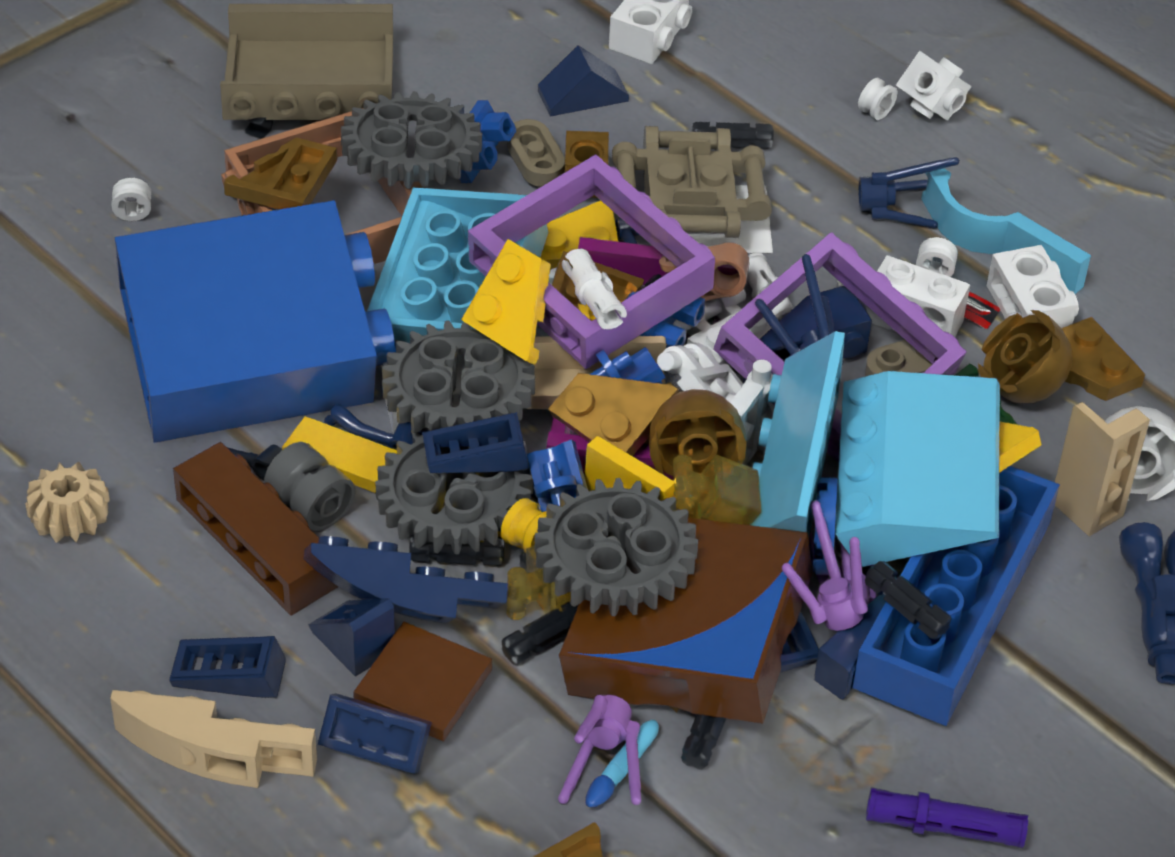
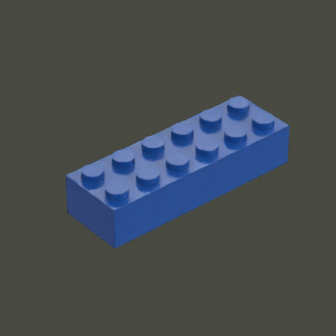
M1009 466L999 473V538L910 557L900 576H903L933 601L930 606L933 607L937 604L951 616L950 628L938 639H931L918 628L921 623L913 624L888 602H885L859 649L852 688L947 726L1051 522L1060 484Z

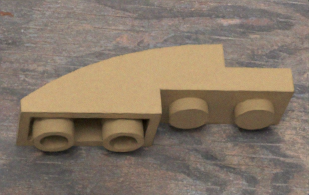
M112 691L110 699L115 730L148 754L176 768L201 777L254 788L259 786L262 771L314 776L317 762L315 729L303 728L295 724L275 725L250 722L241 718L219 719L217 718L216 701L203 700L194 696L174 697L155 695L146 691Z

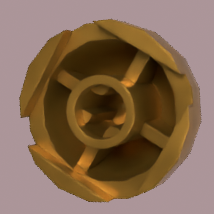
M1031 310L1034 315L1026 317L1016 313L1006 318L993 329L984 341L981 349L986 356L983 366L978 363L980 376L983 378H996L1000 384V395L1015 403H1036L1047 399L1065 382L1072 367V349L1068 338L1061 327L1050 316L1039 310Z
M690 389L676 393L659 407L652 419L649 439L652 462L658 472L663 474L664 470L667 474L676 477V483L680 485L706 487L722 482L730 477V469L735 467L739 461L741 465L745 459L747 441L743 422L737 408L720 394L703 389Z

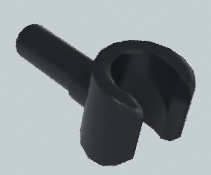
M266 117L248 119L247 121L250 123L245 129V133L260 139L265 138L272 129L273 120H266Z
M273 444L258 455L227 447L234 455H241L263 481L272 460L283 450Z

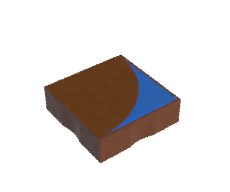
M688 518V523L696 525L695 539H698L694 574H688L685 589L675 587L674 599L672 601L658 595L657 609L653 610L644 602L638 603L636 615H633L626 605H620L616 616H611L608 605L602 604L595 613H590V601L583 600L579 604L559 653L568 695L595 699L597 695H613L633 705H667L689 711L693 714L763 724L781 671L783 646L789 633L796 625L803 604V599L782 571V565L789 563L806 586H809L813 571L808 532Z

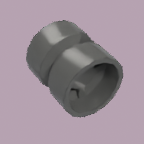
M306 442L293 443L284 448L272 460L264 478L265 482L270 483L275 488L280 500L287 507H291L292 511L300 512L308 523L309 528L316 531L328 529L337 523L347 513L355 497V485L335 466L329 465L326 458Z

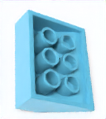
M413 187L367 311L385 308L390 317L394 339L410 343L411 331L417 332L422 336L427 335L426 325L431 324L440 331L444 330V323L446 320H449L454 328H461L463 323L461 319L485 279V276L469 262L468 230L527 195ZM547 224L515 243L541 257L549 232Z
M835 331L785 359L782 375L773 374L768 402L776 404L773 418H763L758 444L759 446L766 447L763 463L754 462L749 483V490L757 491L753 508L744 507L740 524L808 532L809 539L813 521L810 504L812 501L817 500L818 480L822 477L840 391L845 333Z
M886 371L843 383L835 535L849 555L850 539L852 537L859 539L862 567L874 565L879 561L888 562L999 538L1000 384L996 378Z

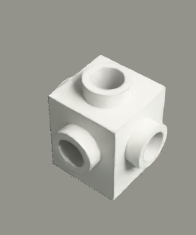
M921 51L918 52L896 84V86L914 98L910 104L914 109L929 119L936 113L947 121L953 113L963 106L966 94L972 87L959 78L963 73L961 68L945 57L937 63Z

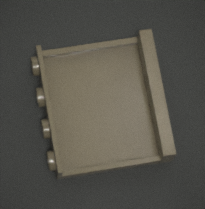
M229 4V43L225 81L220 82L223 120H248L257 117H266V120H325L351 112L353 107L363 108L365 100L377 104L378 95H383L389 100L392 99L393 4Z

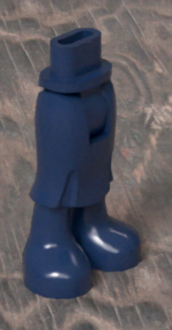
M1147 522L1134 523L1121 531L1119 543L1121 554L1134 570L1137 580L1135 592L1141 603V630L1143 642L1148 652V663L1155 667L1156 680L1158 682L1175 684V530L1168 537L1164 547V559L1169 574L1161 575L1160 566L1163 551L1161 529L1155 524Z

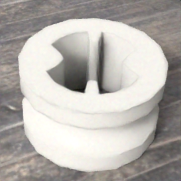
M880 78L872 79L861 92L858 108L865 113L870 112L871 117L876 120L884 118L895 104L898 94L897 88L892 85H885V81Z
M125 178L119 180L112 189V211L122 220L138 221L144 219L151 210V188L141 179ZM127 198H136V202H129Z
M929 238L923 241L919 247L916 265L951 277L954 274L957 261V248L952 242L944 238ZM933 257L941 258V261H933Z

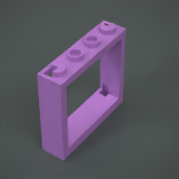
M596 154L468 230L469 262L486 277L507 239L517 242L595 195L677 267L621 302L627 310V316L623 318L615 310L623 323L613 329H603L598 324L597 319L592 321L588 319L548 282V286L544 291V302L546 304L543 322H537V325L585 369L599 361L596 356L598 352L604 349L607 355L611 354L712 290L715 257L706 245L695 241L683 230L676 219L665 215L653 204L647 194L636 190L623 178L618 169L607 165Z
M831 232L806 253L811 256L815 272L823 266L932 363L924 372L925 374L954 375L967 351L960 346L952 334L943 331L929 319L918 304L909 301L896 290L884 274L875 271L862 260L851 245L842 242ZM802 258L720 328L713 350L746 380L748 374L752 371L754 362L757 360H767L772 366V375H782L784 361L749 329L763 318V315L755 305L757 299H763L769 309L773 310L806 281ZM836 409L827 453L839 463L842 413Z

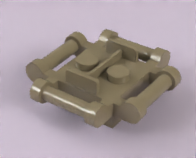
M645 126L644 149H637L631 142H620L612 149L613 164L617 167L623 178L636 189L635 170H644L645 194L649 196L653 204L665 215L676 219L685 232L724 233L726 238H739L741 221H762L771 215V201L765 194L762 169L765 167L764 151L758 146H748L742 149L741 152H731L730 129L717 128L716 132L659 131L658 126ZM734 173H746L748 198L737 199Z

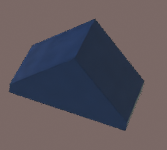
M579 45L538 84V93L550 117L629 101V94L617 71Z
M390 598L348 600L308 625L312 633L356 677L373 665L395 634L394 606Z

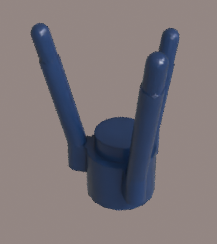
M959 158L941 159L888 172H872L871 176L859 177L858 196L860 211H871L872 219H889L916 226L937 228L938 223L935 220L887 209V206H895L896 192L926 189L928 180L895 182L894 180L956 166L960 162Z
M808 254L802 256V263L818 328L802 335V345L800 348H798L764 300L759 298L755 301L756 307L791 356L835 332L828 297H821L812 259Z

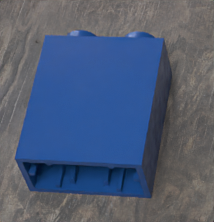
M335 200L115 237L119 289L154 443L330 411L334 405L338 404L346 408L374 402L376 366L387 362L388 352L396 353L394 334L389 314L385 308L366 312L364 310L359 288L370 287L375 284L374 263L369 240L365 232L344 235Z

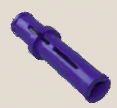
M874 787L870 788L866 821L912 828V833L922 835L924 830L976 840L1003 843L1018 848H1023L1025 845L1028 830L1027 814L1008 813L978 806L941 801L930 798L929 793L919 791L917 796L889 792Z

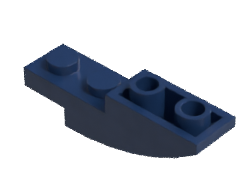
M321 536L318 539V543H311L304 549L303 559L323 577L344 591L362 600L390 598L394 606V613L408 617L448 623L456 618L457 605L497 609L507 603L508 583L494 582V574L465 572L464 579L445 577V569L426 566L416 567L415 574L410 573L411 553L398 552V545L395 543L368 542L367 549L348 547L349 540L346 538Z

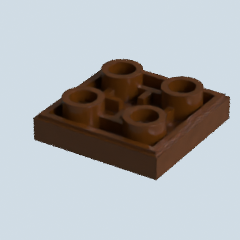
M403 621L354 690L353 697L357 700L431 721L429 736L444 742L492 671V658Z

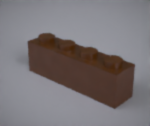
M220 441L173 468L176 500L290 616L338 588L337 585L323 577L303 559L304 549L311 543H318L319 537L309 529L308 523L300 512L296 510L291 511L280 500L277 491L270 483L261 482L252 473L249 464L241 455H234Z

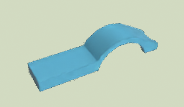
M941 169L925 173L928 177L926 190L922 192L921 199L932 219L937 221L939 231L953 244L972 252L986 254L1042 245L1050 260L1057 263L1061 278L1068 290L1076 294L1084 287L1091 258L1090 254L1019 212L1007 216H987L972 212L960 205L951 195L948 185L951 172Z

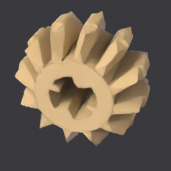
M59 462L56 470L41 469L38 477L39 480L29 482L27 502L25 503L27 516L31 519V523H34L39 536L51 534L56 543L64 536H70L77 543L81 533L95 535L97 524L107 521L108 502L110 501L108 487H105V482L101 481V477L96 469L85 470L80 462H77L71 468H65Z

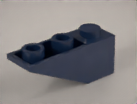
M845 286L820 292L821 297H828L835 331L845 333L843 359L852 358L867 352L872 319L856 296ZM810 295L806 296L779 321L798 348L802 345V335L818 328ZM772 328L760 338L784 362L786 358L791 356Z

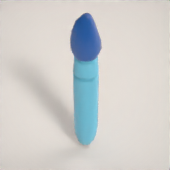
M649 720L640 726L637 737L639 758L658 734L659 724L656 720ZM626 743L607 765L603 773L590 784L585 799L586 806L597 807L606 802L612 796L615 786L628 773Z

